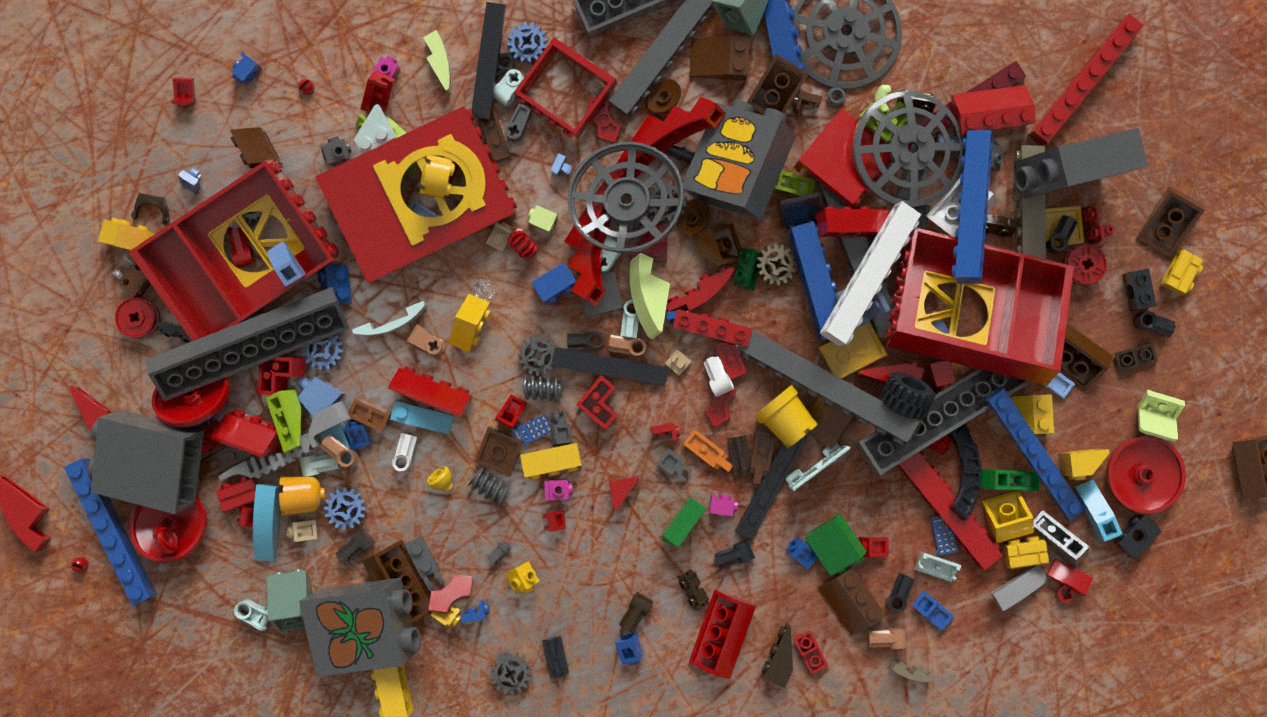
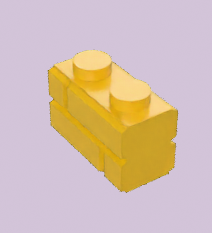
M1183 249L1177 251L1160 285L1178 295L1189 293L1194 287L1193 279L1203 269L1201 265L1203 259Z
M1039 536L1028 537L1025 542H1020V539L1009 540L1008 544L1003 545L1005 563L1009 569L1049 563L1046 541L1039 539Z

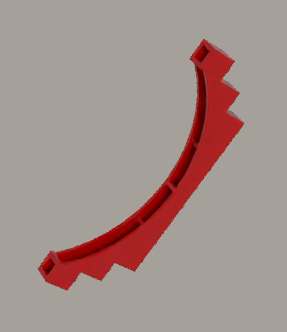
M700 96L690 112L674 106L664 121L648 115L630 142L643 143L664 152L671 146L697 132L709 128L716 129L726 113L717 103ZM628 151L622 153L616 164L628 162ZM636 151V163L648 166L656 159L650 154ZM627 169L612 172L610 176L614 180L626 177ZM635 169L634 178H637L642 171ZM605 181L595 195L604 196L605 190L608 187ZM593 202V210L598 219L606 213L603 203ZM587 207L578 219L582 227L592 222ZM611 219L604 223L603 226L608 228ZM573 226L564 240L566 244L576 250L567 266L580 275L571 291L597 307L607 292L603 288L601 262L603 249L588 242L579 233L577 228ZM598 228L588 233L593 239L604 244L606 234Z

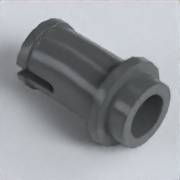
M505 541L499 542L498 547L487 559L497 566L500 560L510 553V545Z

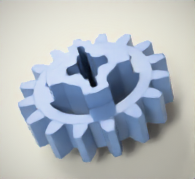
M524 21L522 27L516 24L517 30L511 29L513 35L507 36L508 40L511 41L507 43V47L511 48L509 50L510 55L515 54V60L521 58L522 64L525 60H528L529 64H531L532 59L537 61L538 56H541L543 50L546 49L547 46L544 44L548 43V38H543L546 36V32H540V25L535 28L534 22L527 26L526 21ZM537 37L540 38V46L535 42ZM516 39L520 43L518 49L515 47ZM524 41H527V42L531 41V45H529V44H526V45H525V44H524Z
M332 335L326 341L319 340L302 347V349L306 350L302 356L308 357L306 363L312 362V368L318 366L319 370H323L324 366L327 369H331L330 364L337 366L336 360H342L339 354L344 352L343 349H340V346L344 343L338 342L339 335ZM320 346H326L324 349L325 353L320 352L322 350ZM335 346V353H334V355H333V354H332V350H333V347ZM324 357L327 361L319 362L317 359Z
M344 487L343 492L340 488L336 489L337 494L332 492L330 493L332 499L325 500L329 504L324 507V510L329 512L325 517H331L329 523L336 522V528L342 525L343 529H347L348 524L351 528H354V522L360 524L361 520L359 518L366 516L362 513L363 510L367 509V507L362 506L366 500H360L362 494H355V489H351L350 492L348 487ZM345 495L352 497L355 501L348 500ZM337 499V506L335 509H333L334 503ZM344 505H345V506H347V505H348V506H349V505H353L352 507H349V509H347V512H346V511H340V512L338 511V510L342 509V508L344 507ZM358 507L357 514L354 517V510ZM336 516H342L346 521H342L338 519Z

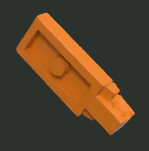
M695 429L683 443L688 449L717 470L721 466L729 472L733 465L725 460L728 457L725 452Z

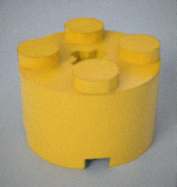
M427 154L426 158L429 159V163H424L421 184L424 186V190L420 189L419 193L444 198L445 195L449 196L451 184L448 183L449 176H453L455 164L451 163V159Z

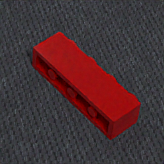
M833 206L825 207L823 211L816 214L819 237H876L892 209H886V207H877L875 209H869V207L852 209L849 206L835 209Z

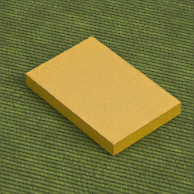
M870 321L854 329L852 333L854 336L848 344L837 346L830 341L818 348L831 374L843 379L887 356Z

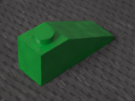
M981 469L980 488L1039 491V478L1034 471Z

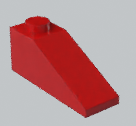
M70 386L69 390L89 429L92 430L94 423L99 417L112 413L111 410L81 387Z

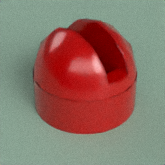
M302 79L298 84L299 90L305 95L312 94L315 89L314 83L309 79Z
M84 557L75 558L71 562V568L76 573L86 571L89 565ZM75 563L78 565H82L83 567H77L75 566Z

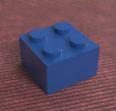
M563 262L531 283L544 304L552 306L560 300L559 297L561 295L573 293L571 289L576 280Z

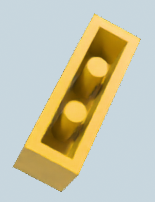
M578 443L520 455L524 477H529L530 480L541 478L540 474L548 473L549 476L560 474L559 470L567 469V472L579 470L578 466H582Z

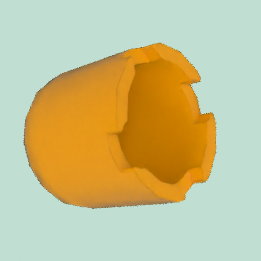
M280 477L279 485H282L283 493H279L282 516L313 513L321 506V500H325V488H321L320 482L315 477Z

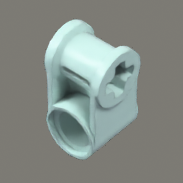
M516 69L509 70L495 86L494 99L505 107H508L516 97L514 91L524 79L520 71ZM513 78L519 79L517 82L512 81Z
M608 235L604 245L616 248L617 240ZM603 250L602 262L606 260L607 266H602V274L610 271L621 253Z
M248 599L241 601L235 606L234 614L238 619L249 623L258 630L266 631L268 608ZM242 605H246L249 608L248 614H244L241 611Z

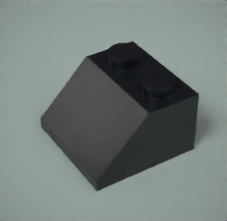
M814 193L780 201L777 205L781 228H787V231H789L792 227L813 221L817 224L816 214L820 212L819 194Z

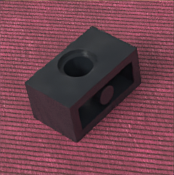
M1149 268L1123 274L1130 311L1157 306Z
M1141 514L1134 515L1128 521L1129 525L1125 529H1121L1122 535L1117 536L1113 541L1118 548L1132 559H1137L1162 532L1148 517ZM1137 530L1139 537L1137 540H1134L1133 533Z

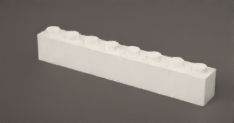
M903 201L893 206L821 329V335L837 346L848 344L852 340L854 329L863 321L862 315L871 307L873 296L879 293L882 288L881 283L883 279H886L891 272V265L900 257L901 253L899 251L908 243L910 232L918 226V219L921 215L919 212Z

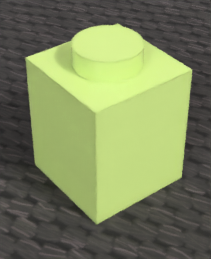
M536 205L535 209L531 208L527 219H529L531 226L551 234L558 215Z

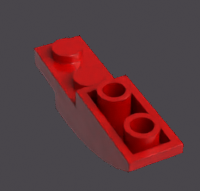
M725 266L718 269V273L713 276L709 273L700 277V281L697 282L698 291L693 288L685 292L686 296L682 298L675 296L667 300V312L674 311L685 305L689 312L700 307L723 288L734 272V268L728 269Z

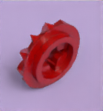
M159 524L153 529V537L156 540L155 543L158 544V548L162 549L164 553H174L178 548V541L174 531L165 524Z

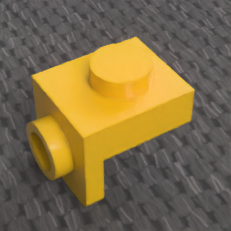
M451 606L448 614L433 612L430 616L450 630L452 626L456 627L460 622L461 611Z

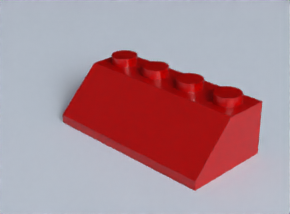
M1026 85L951 95L952 113L958 122L960 134L967 133V131L993 130L1036 124L1035 106Z
M407 366L404 369L398 368L387 388L459 417H465L473 397L469 394L470 390L458 387V390L454 389L449 382L441 380L440 383L433 381V376L426 373L420 376L415 374V369Z
M714 590L688 663L716 677L730 679L756 605Z

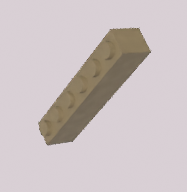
M1022 145L1015 151L1014 161L1045 152V146ZM1017 187L1015 189V200H1017L1015 219H1018V227L1015 229V238H1018V246H1016L1015 252L1046 259L1045 194L1024 199L1023 192Z

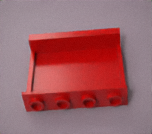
M841 108L793 168L798 172L803 168L846 202L849 207L853 206L855 208L862 200L859 196L862 192L866 194L869 189L858 175L853 159V137L859 121ZM867 127L863 129L861 146L873 145L874 133ZM880 139V141H879V145H880V144H886V143H885L883 140H881V139ZM881 152L882 162L887 168L892 160L889 152ZM873 153L861 154L871 180L877 181L882 173L875 163Z

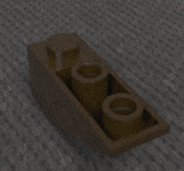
M788 623L780 627L777 634L779 637L777 644L773 643L769 651L771 657L768 662H764L761 669L764 679L783 688L786 687L793 672L791 626Z

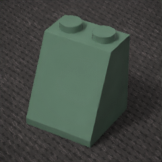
M769 0L711 1L725 28L754 35Z
M296 569L291 573L276 572L271 576H267L268 621L278 632L305 628L299 601L312 593L310 575L306 570Z

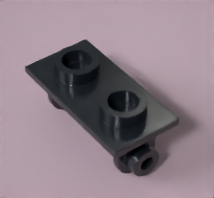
M561 636L542 640L550 678H561L563 675L569 674Z

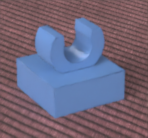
M192 168L189 173L182 170L178 175L180 184L196 194L200 189V171Z

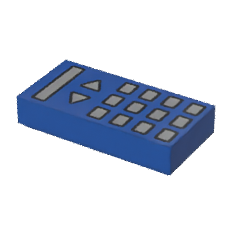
M543 414L511 430V433L514 437L523 440L524 446L550 433L551 424L546 415Z
M941 516L930 517L938 555L958 552L954 532L944 524Z

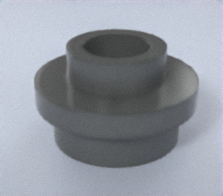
M832 88L827 93V101L831 106L838 107L845 102L846 94L841 88ZM835 94L839 96L837 101L833 99Z

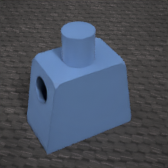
M300 377L296 382V385L303 390L298 399L311 415L338 403L345 394L319 377H315L311 382L306 377Z

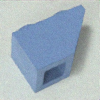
M285 241L267 251L272 266L285 287L306 274Z

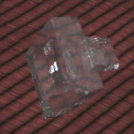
M481 279L471 290L476 297L488 301L498 289L496 287L490 289L488 284L491 282V279Z

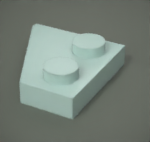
M379 105L373 107L354 138L361 154L397 138Z

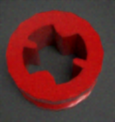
M1060 585L1056 588L1055 595L1058 600L1069 603L1074 599L1075 591L1066 585ZM1066 588H1067V589H1068L1067 593L1069 594V596H1068V597H1064V599H1063V598H1062V597H1063V594L1061 593V591H1062V590H1065V591H1066Z

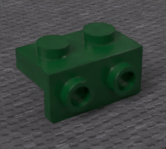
M741 248L733 286L754 291L759 268H755V265L759 264L755 259L761 257L757 250Z

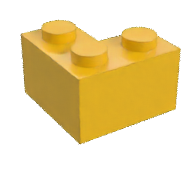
M112 218L111 221H103L98 242L132 250L156 233L149 232L150 228L138 225L136 228L131 226L132 222Z
M468 294L455 316L448 344L470 352L473 346L478 345L480 340L478 333L482 331L483 321L488 320L491 312L488 310L489 301Z

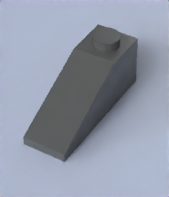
M1042 510L1034 519V530L1071 566L1076 568L1088 556L1089 546Z

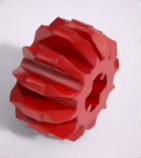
M517 228L507 238L508 244L523 260H530L539 251L537 244L522 229Z

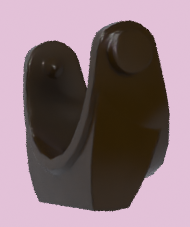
M143 193L138 195L134 211L131 213L133 219L138 218L139 209L144 203H151L160 209L163 216V224L167 225L169 223L170 214L165 197Z

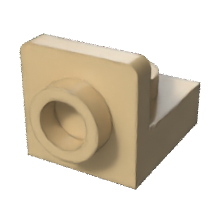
M495 222V227L486 244L503 253L508 245L507 238L513 232L510 230L512 227L504 222H501V224Z
M316 520L288 523V527H286L287 538H290V542L317 539Z

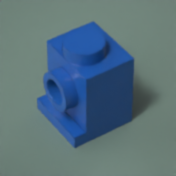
M242 52L240 55L243 58L233 65V70L231 71L233 75L231 77L239 84L244 82L248 86L262 68Z
M638 632L622 635L615 642L622 665L628 663L629 665H635L640 662L644 655L638 639Z

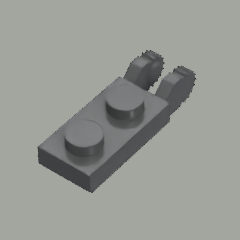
M421 535L404 544L430 592L434 590V585L428 577L432 573H434L440 586L444 585L445 582L439 572L440 568L423 536Z

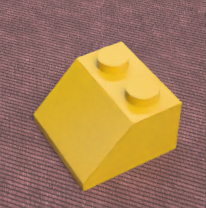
M1052 394L1010 397L1034 434L1054 433Z
M1090 449L1059 453L1062 476H1068L1069 480H1084L1087 475H1093L1109 455V449Z
M1019 490L982 500L989 529L996 543L1034 533L1033 516Z

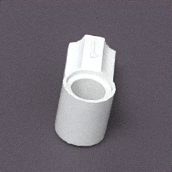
M719 356L706 359L704 365L711 380L709 383L714 395L718 397L733 390L732 381L725 372Z
M401 433L396 454L392 460L395 470L405 472L410 469L418 437ZM400 458H405L407 464L401 469L398 467L397 462Z

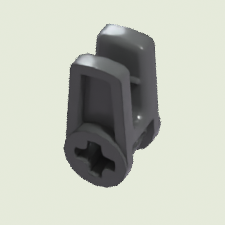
M518 104L505 128L509 141L517 143L522 140L531 116L529 107ZM515 129H517L518 134L515 133L512 136L511 131H515Z

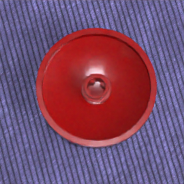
M225 377L167 401L163 400L155 387L151 400L152 408L157 417L166 425L180 428L194 426L208 420L223 407L230 393V382L228 377Z
M1137 436L1124 441L1113 451L1107 464L1106 479L1111 494L1122 506L1134 512L1157 513L1173 505L1180 497L1186 482V469L1181 455L1170 443L1158 437Z
M197 495L195 505L176 514L137 505L130 522V536L134 547L144 557L158 563H172L184 559L195 551L205 536L208 524L206 508ZM159 524L167 525L174 531L177 537L178 548L172 554L164 553L162 549L158 548V544L155 543L153 529Z

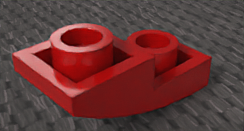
M1054 559L1046 575L1061 586L1066 585L1081 596L1086 595L1093 580L1092 577L1057 559Z
M811 631L793 639L811 675L828 667Z

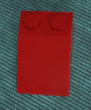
M908 361L904 364L857 371L856 376L886 384L891 373H904L921 380L924 369L919 368L920 364Z

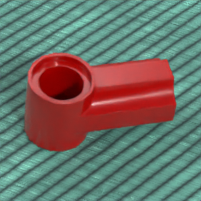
M234 228L228 231L233 250L231 256L234 265L238 268L256 263V259H253L252 255L254 251L249 245L248 237L241 228Z

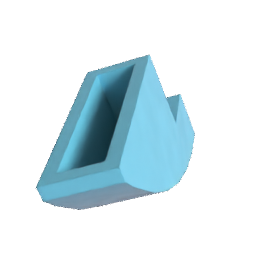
M256 485L253 515L255 560L275 562L281 519L280 504H277L279 486Z

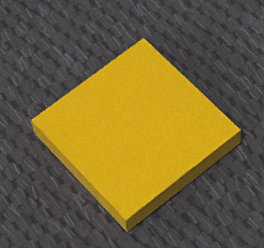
M1081 206L1045 209L1046 242L1050 239L1061 216L1065 215L1074 218L1078 222L1068 241V245L1084 244ZM1054 240V246H1060V243L1057 240Z

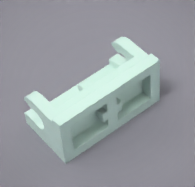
M920 551L914 570L952 582L956 581L955 575L957 571H960L961 565Z

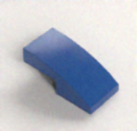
M925 591L911 605L941 631L944 630L954 617Z

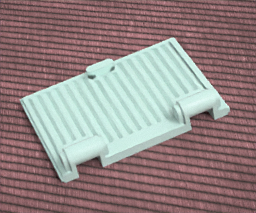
M836 443L833 449L829 447L824 448L822 453L825 457L804 473L800 469H796L786 477L787 487L791 490L798 489L850 450V447L839 446Z

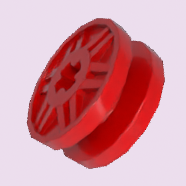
M1084 244L1073 248L1065 255L1063 264L1074 266L1072 283L1077 286H1087L1098 282L1107 271L1106 256L1100 248L1094 245ZM1083 262H1086V263H1085V265H1087V268H1086V269L1084 268L1085 266L1082 265Z
M129 298L124 300L116 310L115 323L117 328L126 336L146 338L151 336L159 327L156 325L160 321L159 310L148 300Z

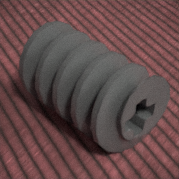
M525 375L523 385L524 397L528 400L530 395H532V399L536 400L539 395L540 400L544 401L547 396L548 401H552L554 396L556 402H559L563 393L564 379L562 378L560 384L557 378H554L553 382L550 383L549 377L543 382L542 377L539 376L537 382H535L534 376H531L530 380L527 381Z
M484 468L479 469L468 486L472 484V491L479 488L478 495L485 492L484 499L492 497L491 503L493 504L498 501L497 507L500 508L510 494L508 492L509 485L502 488V480L496 484V476L489 479L490 472L483 475Z

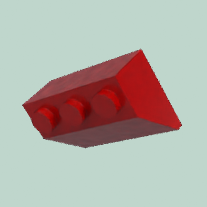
M238 409L224 415L210 438L261 458L280 451L282 448L274 422L263 421L259 416H250L245 414V411Z

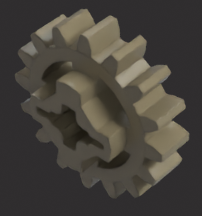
M773 244L772 247L766 246L765 251H759L761 257L755 259L759 262L758 265H755V268L760 270L757 272V275H763L761 281L768 280V285H772L774 282L775 286H779L780 281L782 284H786V278L789 280L793 278L790 273L796 272L793 266L797 262L792 261L795 255H789L791 249L784 250V245L777 247V244ZM775 252L772 258H767L770 253ZM772 262H776V265H778L779 268H776V266ZM779 272H785L784 275L777 278Z

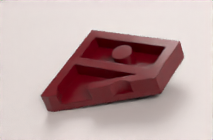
M658 223L655 227L663 233L667 229L668 223ZM647 232L641 236L636 247L651 242L655 238L650 232ZM668 235L649 248L633 252L630 256V261L639 253L653 258V262H667Z

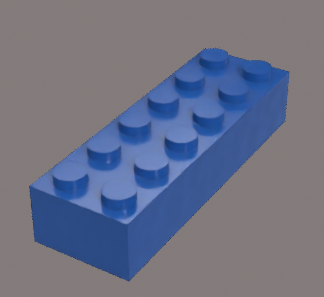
M813 221L792 227L788 231V236L795 255L818 341L821 342L828 340L820 334V331L837 304L835 297L837 288L835 282H831L829 276L832 273L829 262H825L824 258L826 250L824 244H820L818 225L815 226Z

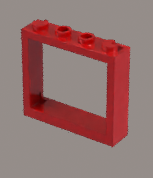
M554 37L514 93L520 104L529 105L533 108L532 112L537 116H545L548 118L547 122L553 127L559 126L563 129L562 132L570 138L574 136L578 139L615 89L617 81L616 78ZM557 52L606 85L575 129L526 96Z

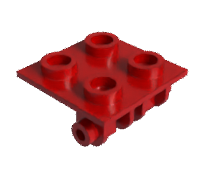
M1097 202L1083 208L1082 217L1083 221L1087 224L1086 237L1090 241V245L1104 241L1105 237L1114 233L1113 225H1101Z

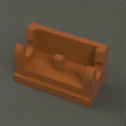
M357 397L354 399L348 413L350 418L383 432L388 427L387 423L391 418L392 411L364 398Z

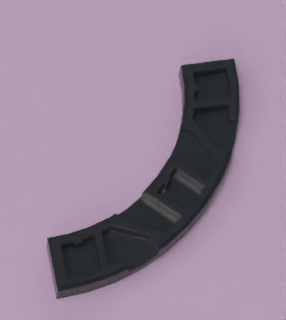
M966 424L948 434L956 447L961 465L959 490L950 508L963 521L971 514L977 502L976 498L981 487L982 478L979 451L976 443L974 444L970 430Z

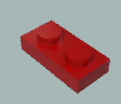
M722 341L714 345L730 379L747 373L735 344Z

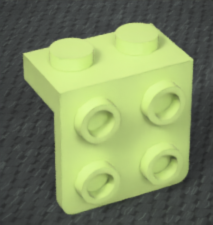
M1147 390L1137 406L1139 431L1147 435L1176 442L1178 439L1176 419L1185 407V401Z

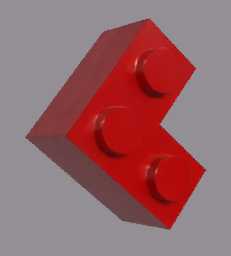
M279 356L259 364L257 394L273 395L278 391L287 390L288 377L305 376V358Z
M601 375L576 405L606 430L618 416L604 403L616 387Z

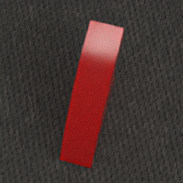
M5 474L0 475V507L8 524L20 540L33 552L42 551L51 538L36 526L50 508Z

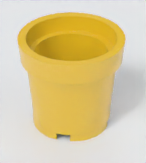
M793 385L789 386L753 416L760 424L764 423L783 442L787 449L817 425L798 398V392Z

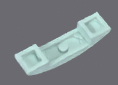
M422 301L406 308L408 316L375 328L372 323H367L352 329V332L362 336H378L397 331L418 318L426 309L427 304Z

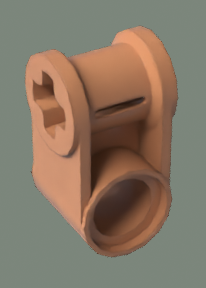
M416 324L407 339L409 343L432 355H440L445 351L444 341ZM433 343H437L438 350L434 349Z

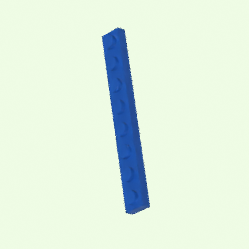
M999 388L986 399L987 403L1065 518L1069 521L1073 520L1085 508L1003 388Z

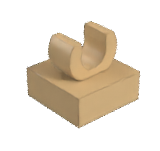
M677 349L665 364L679 376L692 361Z

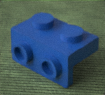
M332 265L321 268L317 274L318 282L321 283V291L332 287L339 304L351 303L347 265Z

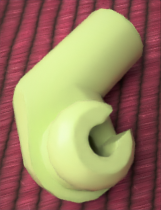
M881 85L878 88L874 97L875 102L891 93L892 89L889 85ZM887 103L879 106L884 113L889 110Z

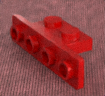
M679 309L676 312L673 324L674 329L744 347L748 346L752 331L749 327L730 323L728 319L711 318V315L700 313L699 315Z

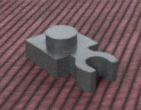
M557 411L551 412L550 417L554 422V425L550 426L552 444L573 443L570 424H565L567 418L566 411L559 412L560 418L557 416Z
M669 449L666 450L656 463L670 475H673L676 471L678 477L683 481L686 479L682 476V471L692 472L688 466H681L680 464L683 459Z

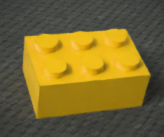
M404 665L371 670L372 680L376 681L377 686L375 688V696L377 700H380L381 704L379 708L380 717H410L414 710Z

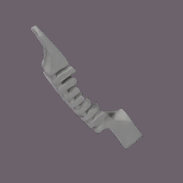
M343 401L310 416L312 423L309 432L303 436L301 435L299 447L286 453L274 454V456L251 457L250 460L238 464L221 474L219 480L222 481L236 474L245 475L249 478H259L315 450V447L321 445L320 434L350 419Z

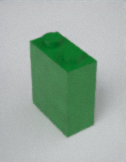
M688 496L662 532V536H664L663 541L671 547L674 545L679 547L706 508Z
M840 513L814 528L805 536L806 541L831 576L836 573L839 575L844 573L851 564L854 566L864 560L862 557L867 552Z

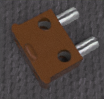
M126 254L127 257L124 256V259L131 266L124 274L118 269H114L115 272L112 271V274L119 279L117 283L131 293V297L140 298L151 283L131 255Z

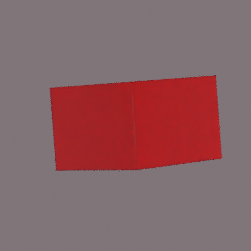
M510 394L496 416L495 421L510 429H514L527 406V402Z
M635 476L609 481L613 509L617 511L639 478Z

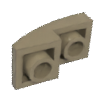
M893 661L889 666L891 670L908 679L927 683L933 681L928 676L930 672L922 666L918 669L913 665L910 671H908L910 668L901 661L898 664Z

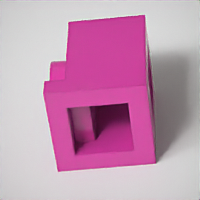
M381 56L373 73L377 70L395 79L400 67L396 64L397 60L390 56L384 58ZM384 66H388V70L386 72L382 71Z
M568 479L544 481L546 501L570 499L569 495H573L572 483H569ZM558 486L562 488V493L560 494L555 492V488Z
M711 493L709 513L733 516V512H737L738 501L731 500L729 495L719 494V498H716V494Z

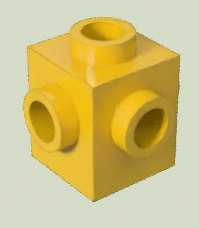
M529 561L505 574L515 594L522 591L526 594L535 589L533 585L540 582Z

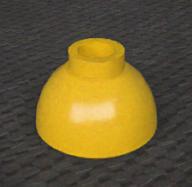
M443 466L435 470L428 477L427 485L434 490L449 491L453 486L450 469Z

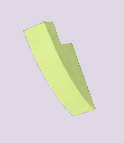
M639 253L630 262V290L639 321L647 336L653 339L663 330L670 283L651 275L653 258Z

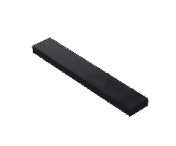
M486 2L471 109L474 118L491 120L506 12L505 4Z
M558 347L554 348L551 365L553 367L665 386L668 367Z
M802 437L788 449L782 443L770 465L767 476L763 477L735 528V532L750 540L753 539L807 440L806 438Z

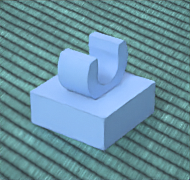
M558 153L550 170L551 174L559 177L560 172L567 175L570 174L572 166L565 163V156Z

